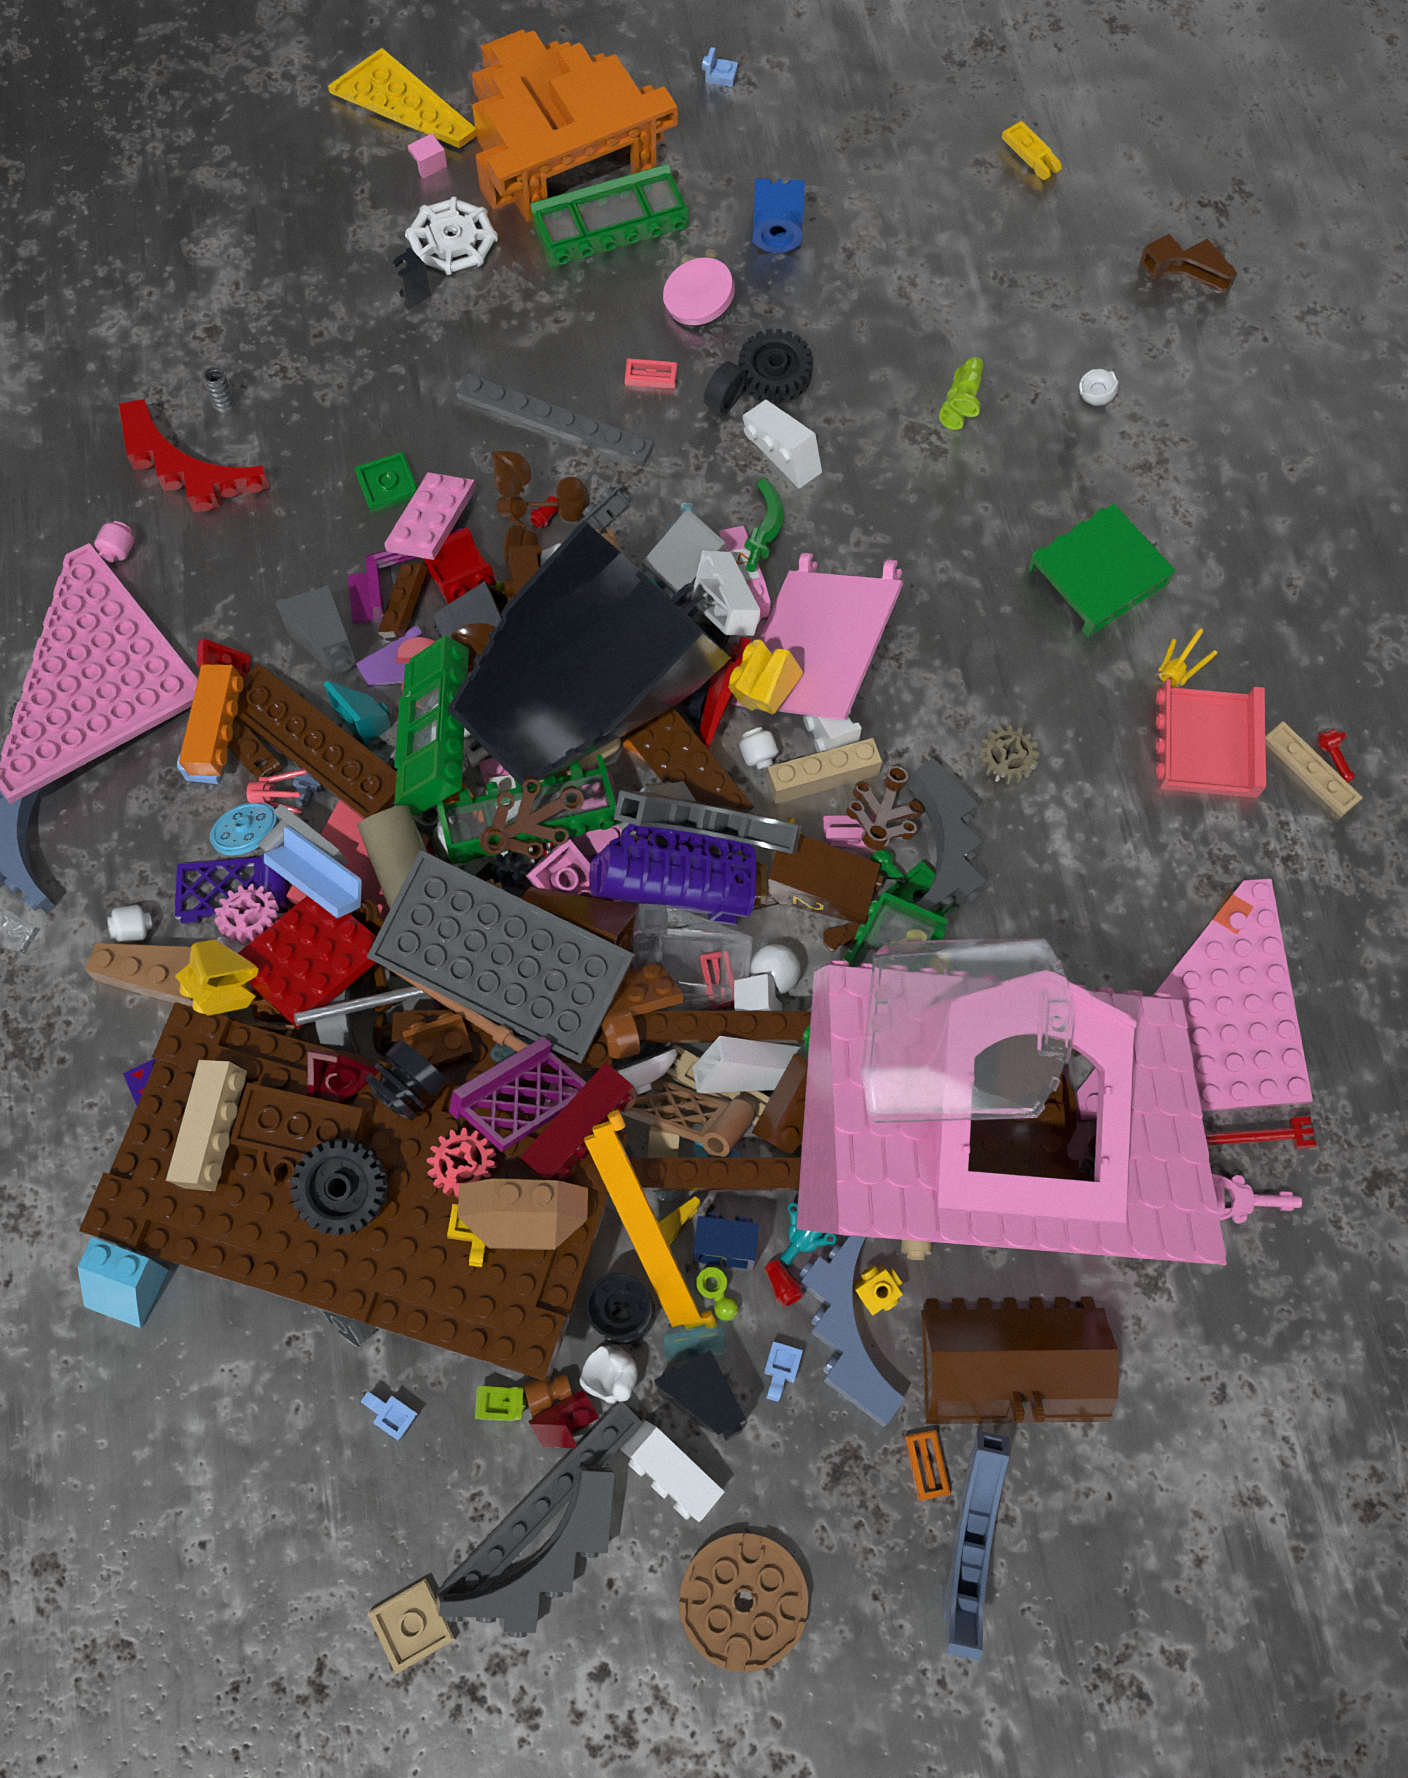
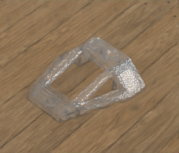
M638 904L632 941V953L635 956L631 963V970L644 967L647 964L661 963L663 939L722 943L719 985L674 981L682 993L708 996L683 1000V1003L655 1011H697V1009L734 1000V980L748 978L751 975L753 937L668 904ZM669 919L705 930L667 928V922Z

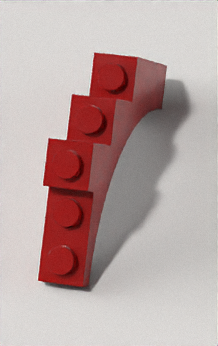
M145 399L119 403L126 455L133 469H147L155 466L157 478L163 491L186 487L187 498L194 512L208 511L212 508L220 507L218 498H230L238 494L256 493L264 489H270L263 465L226 467L197 460L175 448L162 436L154 425L152 414Z

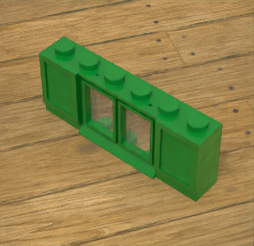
M446 635L410 658V662L405 664L403 697L399 699L394 767L397 768L394 805H408L411 813L419 815L461 790L465 728L447 708L464 678L467 679L469 648Z

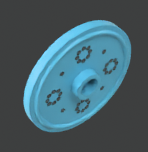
M245 803L229 810L212 827L210 832L211 844L217 852L224 855H240L258 848L257 844L279 823L278 817L273 812L275 809L267 803Z

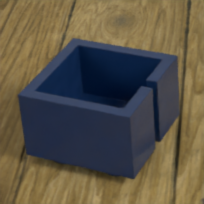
M711 1212L705 1213L704 1217L698 1216L693 1263L720 1266V1258H727L726 1267L753 1271L759 1224L753 1223L752 1218L742 1216L735 1217V1221L722 1219L723 1215Z

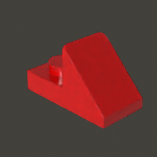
M205 638L198 642L197 667L201 668V664L233 665L242 678L250 672L251 655Z

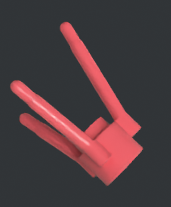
M296 770L270 777H259V781H250L246 792L248 802L251 804L267 803L276 809L280 804L271 802L275 797L299 798L301 793L275 791L274 785L270 783L298 777L307 773L303 770ZM283 805L292 813H303L302 809Z

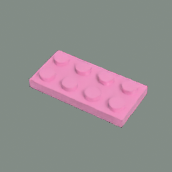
M428 472L385 541L386 551L434 560L476 490L475 480Z

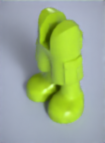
M979 357L968 359L965 361V365H961L954 373L952 386L948 391L946 401L941 406L939 414L941 423L948 429H961L965 422L964 416L976 417L980 412L981 404L975 395L980 386L984 363Z

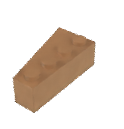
M95 943L84 969L95 981L171 1003L178 1002L188 1006L193 1004V998L180 994V982L175 977L178 972L189 964L191 947Z

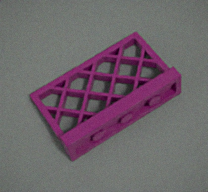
M542 1037L454 1090L449 1112L456 1119L463 1116L503 1152L554 1119L578 1093L562 1092V1084L573 1085L580 1091L586 1082L550 1051L552 1043L545 1037ZM549 1064L557 1071V1075L541 1073V1068ZM523 1079L536 1081V1089L519 1087V1081ZM540 1082L556 1083L557 1091L540 1089ZM500 1093L514 1095L513 1102L496 1101V1096ZM518 1095L535 1097V1105L518 1103ZM540 1098L557 1100V1105L554 1107L540 1106ZM477 1107L491 1109V1116H478L473 1110ZM495 1109L513 1111V1120L495 1118ZM518 1112L535 1114V1119L531 1122L517 1120ZM495 1127L512 1128V1134L503 1139L494 1129Z

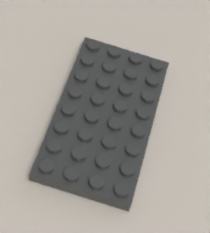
M420 850L367 958L534 1041L545 1037L552 1043V1050L581 1064L635 954Z

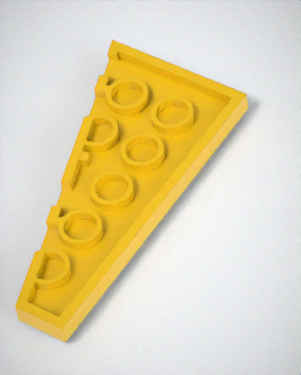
M383 48L328 85L329 93L427 135L433 134L436 139L457 148H461L476 137V129L470 122Z

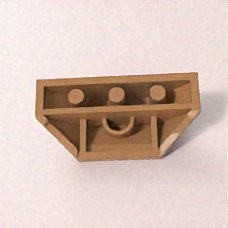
M487 1179L459 1184L458 1218L489 1249L555 1250L587 1221L588 1188L556 1180Z

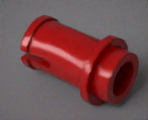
M549 496L545 502L558 501V499L554 496ZM559 506L533 509L529 517L531 523L537 528L546 527L548 520L559 510Z

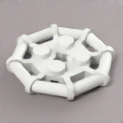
M451 197L450 200L429 206H421L420 212L410 228L406 229L405 237L409 240L413 251L425 265L444 271L446 275H452V272L475 265L480 267L484 264V258L493 243L497 242L498 234L491 225L486 208L458 200L457 197ZM459 211L467 214H465V217L459 215ZM426 220L431 221L429 227L427 225L426 228H422ZM480 222L483 229H476L474 223ZM452 231L456 235L448 236V232ZM420 238L427 239L428 245L422 248ZM483 240L480 247L476 251L474 249L476 241ZM436 253L438 257H440L441 259L435 258L430 255ZM464 254L469 255V257L452 261V258L461 256Z

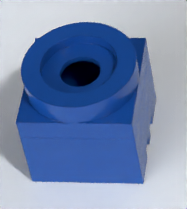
M755 178L752 244H756L761 249L772 253H783L801 246L805 180H789L787 183H782V179H777V183H772L770 179Z

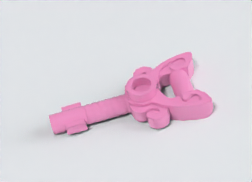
M1212 1174L1219 1208V1221L1232 1217L1235 1223L1241 1224L1245 1222L1247 1215L1252 1213L1254 1206L1280 1207V1211H1293L1294 1208H1301L1302 1206L1301 1196H1293L1292 1192L1280 1191L1279 1195L1253 1194L1250 1185H1245V1180L1242 1176L1236 1175L1229 1180L1226 1177ZM1224 1189L1228 1190L1231 1197L1230 1208H1225Z

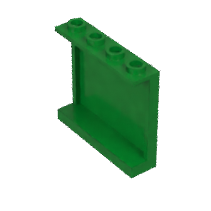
M1115 504L1106 509L1104 507L1100 508L1093 514L1091 519L1086 522L1084 520L1080 521L1066 535L1064 533L1058 535L1052 544L1046 548L1043 546L1038 548L1032 554L1029 566L1030 572L1038 568L1085 621L1082 631L1088 637L1167 586L1176 571Z

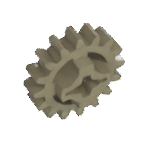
M1008 725L1007 731H1003L1002 727L998 726L995 733L989 731L986 739H983L981 742L978 757L983 759L980 766L988 767L986 775L989 776L994 773L996 775V782L1002 777L1005 778L1006 784L1010 783L1011 778L1020 783L1022 775L1028 779L1032 773L1031 770H1035L1038 764L1036 761L1039 758L1040 752L1035 751L1038 743H1030L1032 735L1030 733L1025 736L1022 735L1023 728L1021 727L1015 732L1012 725ZM1012 749L1011 756H1009L1008 760H1005L1007 753Z

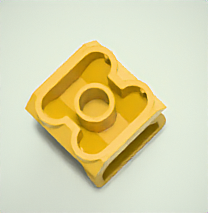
M754 640L745 648L741 665L733 670L728 688L738 702L749 710L759 709L774 714L800 680L803 671L790 651L776 649L771 654L762 640Z
M213 939L194 943L191 946L189 964L178 972L175 977L180 982V994L193 998V1009L196 1012L209 1016L247 1008L256 996L245 983L257 976L258 968L229 947Z

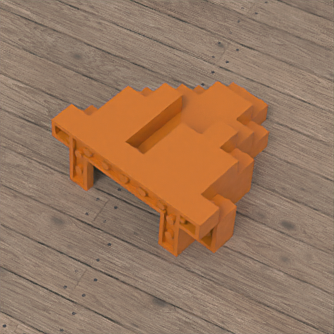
M522 29L481 45L485 69L472 73L474 93L479 99V102L472 104L477 141L482 147L483 152L475 156L480 190L492 210L515 201L526 221H532L530 203L548 198L546 178L630 145L632 174L656 167V143L664 141V130L678 125V106L664 86L654 90L650 84L638 89L616 54L605 57L601 53L589 57L580 42L571 46L569 41L559 44L556 40L543 45L534 30L525 33Z

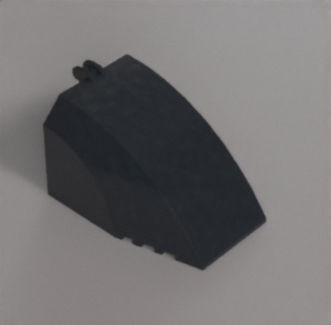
M583 520L506 604L500 614L503 616L496 629L493 627L487 637L490 639L482 654L478 653L474 660L476 663L468 679L464 678L447 710L522 786L525 778L532 776L537 778L538 781L546 779L667 711L700 688L731 657L691 619L706 602V598L702 594L693 598L681 610L679 607L694 591V587L690 583H686L670 599L623 553ZM529 782V783L526 785V787H528V786H530V785H532V784H535V783H534V782Z

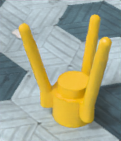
M1202 628L1198 629L1180 657L1173 660L1170 659L1177 640H1171L1164 661L1158 669L1160 672L1159 677L1164 683L1166 679H1171L1172 687H1176L1178 684L1183 686L1193 674L1217 655L1218 652L1216 650L1212 651L1188 672L1186 671L1187 665L1184 660L1203 633Z

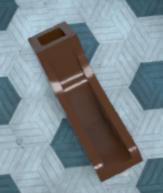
M1168 234L1145 246L1140 260V264L1154 280L1167 274H1180L1220 292L1230 290L1237 275L1234 267L1227 262L1218 248L1208 239L1184 251L1180 244Z

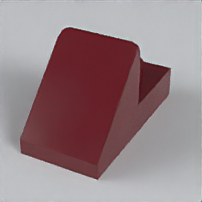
M582 1389L530 1419L528 1422L542 1447L577 1448L578 1446L572 1434L599 1419L586 1392Z

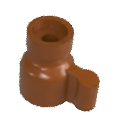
M566 1373L556 1376L553 1381L549 1382L534 1379L523 1383L532 1418L553 1407L554 1400L560 1399L563 1401L572 1396Z

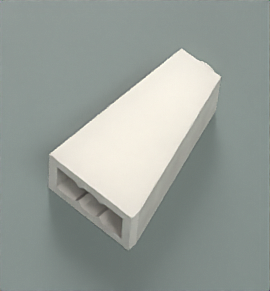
M719 1036L693 1066L697 1093L775 1090L792 1056L797 1054L808 1060L809 1053L806 1052L805 1047Z

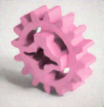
M250 884L248 890H244L240 885L238 886L237 893L234 894L229 890V898L227 900L222 898L219 900L223 907L215 908L218 917L214 920L223 937L227 936L232 943L238 939L240 944L244 945L247 939L253 941L256 936L262 934L268 927L273 925L272 921L280 918L276 912L280 908L273 894L267 892L263 886L256 890L255 886Z

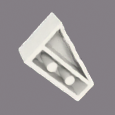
M702 550L691 601L696 596L702 594L706 598V602L700 610L725 635L754 636L756 626L760 621L761 610L731 552Z
M808 715L803 716L806 729L814 734V745L818 753L859 742L862 728L859 723L853 724L849 717L845 721Z
M642 1418L643 1424L619 1449L630 1459L628 1465L639 1476L642 1477L644 1474H647L653 1480L650 1486L665 1499L669 1495L677 1502L673 1508L686 1520L692 1516L700 1522L724 1494V1491L665 1434Z

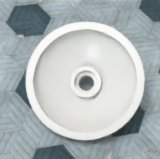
M675 1048L626 1064L615 1070L635 1087L637 1093L640 1094L652 1089L650 1083L659 1079L667 1072L674 1062L677 1052Z

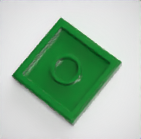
M403 452L354 467L371 514L411 501L418 489Z

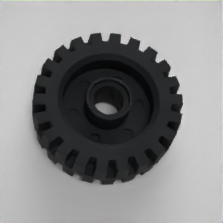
M766 329L765 335L760 331L756 333V338L753 335L749 337L748 342L745 341L742 345L738 360V367L747 373L744 389L746 388V393L750 396L754 393V399L758 401L761 397H764V400L769 402L770 399H774V404H780V399H783L784 403L790 402V397L795 400L799 397V393L803 394L806 391V387L810 384L813 371L812 352L810 348H807L808 344L805 340L801 342V337L797 334L792 338V332L788 330L784 335L782 334V329H776V333H772V329Z
M333 1139L311 1148L310 1151L300 1158L301 1161L296 1164L294 1169L295 1174L291 1177L293 1188L290 1190L291 1197H294L295 1200L293 1202L295 1210L298 1209L300 1211L299 1217L309 1222V1227L312 1229L317 1228L319 1232L324 1234H349L367 1226L380 1214L388 1198L389 1183H387V1177L389 1175L388 1171L383 1167L384 1162L382 1158H378L377 1152L372 1148L369 1149L367 1144L357 1142L354 1139ZM336 1178H340L346 1183L347 1189L344 1195L337 1193L334 1189Z

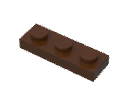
M423 563L401 565L377 632L383 638L404 637L428 570Z

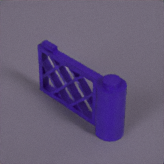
M264 854L261 857L177 864L175 918L180 920L181 924L199 923V918L218 917L215 908L213 909L209 903L220 892L228 899L229 895L223 889L234 878L242 884L244 890H248L250 884H254L256 890L263 886L267 892L273 894L280 910L276 911L277 914L287 913L288 898L286 896L289 892V881L264 863ZM254 866V874L246 882L237 876L245 867ZM217 869L227 870L229 874L218 885L209 878ZM198 871L202 876L189 887L185 883V872ZM207 880L215 888L202 899L195 891ZM193 894L200 903L193 910L184 911V902Z

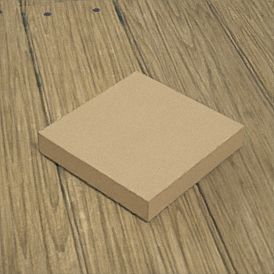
M427 1579L367 1613L395 1674L400 1673L456 1639L448 1622L443 1620V1616H439L437 1613V1599Z

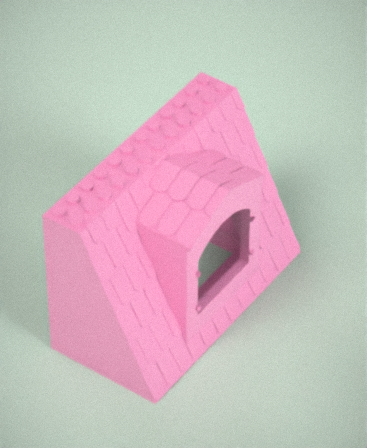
M831 961L830 964H824V967L814 971L796 1229L838 1235L1227 1265L1183 1000L1171 999L1172 995L1166 993H1154L1153 996H1143L1142 991L1126 990L1124 993H1114L1113 988L1098 987L1096 991L1085 990L1084 985L1072 984L1048 971L1019 979H1009L1008 982H998V977L979 976V979H968V974L950 973V976H939V971L920 970V973H909V968L891 967L890 970H879V965L861 964L860 967H849V962ZM1029 1035L1060 1041L1077 1050L1091 1061L1097 1068L1099 1079L1094 1182L968 1171L975 1056L994 1043L1006 1038Z

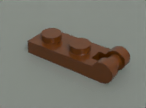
M234 716L232 724L233 736L228 742L227 748L256 781H259V777H267L272 772L277 773L283 769L278 760L265 748L245 723L237 716ZM263 761L266 762V764H264L262 767H256Z

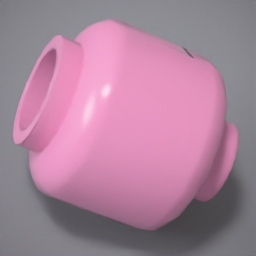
M119 521L104 524L94 542L96 549L99 551V556L108 562L125 560L135 543L131 528Z

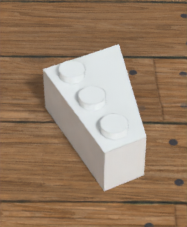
M764 400L743 415L745 435L763 451L798 489L822 473L816 435L813 431L768 400Z

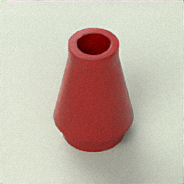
M779 1259L765 1266L764 1270L769 1278L777 1303H781L784 1308L789 1307L804 1296L801 1290L803 1286L782 1265Z

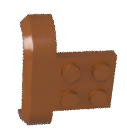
M660 962L627 971L601 1023L609 1057L622 1059L640 1054L639 1036L632 1016L683 1003L682 991Z

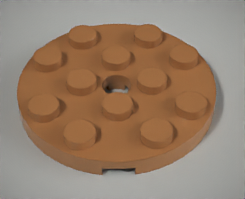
M736 1533L720 1537L698 1552L684 1574L679 1593V1611L683 1628L695 1649L704 1658L718 1667L738 1672H753L768 1668L782 1660L794 1648L805 1628L809 1599L804 1576L794 1558L782 1546L769 1538L748 1533ZM743 1591L748 1592L753 1599L752 1607L746 1612L739 1611L734 1604L735 1596Z

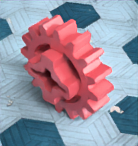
M462 1128L460 1135H457L453 1129L450 1130V1138L447 1140L442 1136L438 1137L441 1146H431L430 1149L435 1153V1157L427 1158V1162L434 1166V1168L428 1171V1175L431 1178H437L433 1184L438 1189L443 1187V1193L447 1196H450L454 1190L455 1196L458 1199L459 1184H463L464 1180L474 1177L470 1181L464 1182L469 1183L494 1179L489 1170L497 1168V1164L490 1160L496 1156V1152L493 1149H487L491 1144L487 1138L480 1140L481 1134L476 1130L470 1136L466 1128ZM461 1144L460 1147L451 1149L454 1146ZM478 1149H479V1151H480V1153H481V1156H482V1164H481V1165H479V1164L477 1163V1159H476V1157H477V1155H478V1152H477ZM452 1159H455L457 1161L467 1160L472 1167H469L467 1165H460L458 1167ZM443 1161L446 1162L448 1167L445 1173L447 1177L443 1173Z

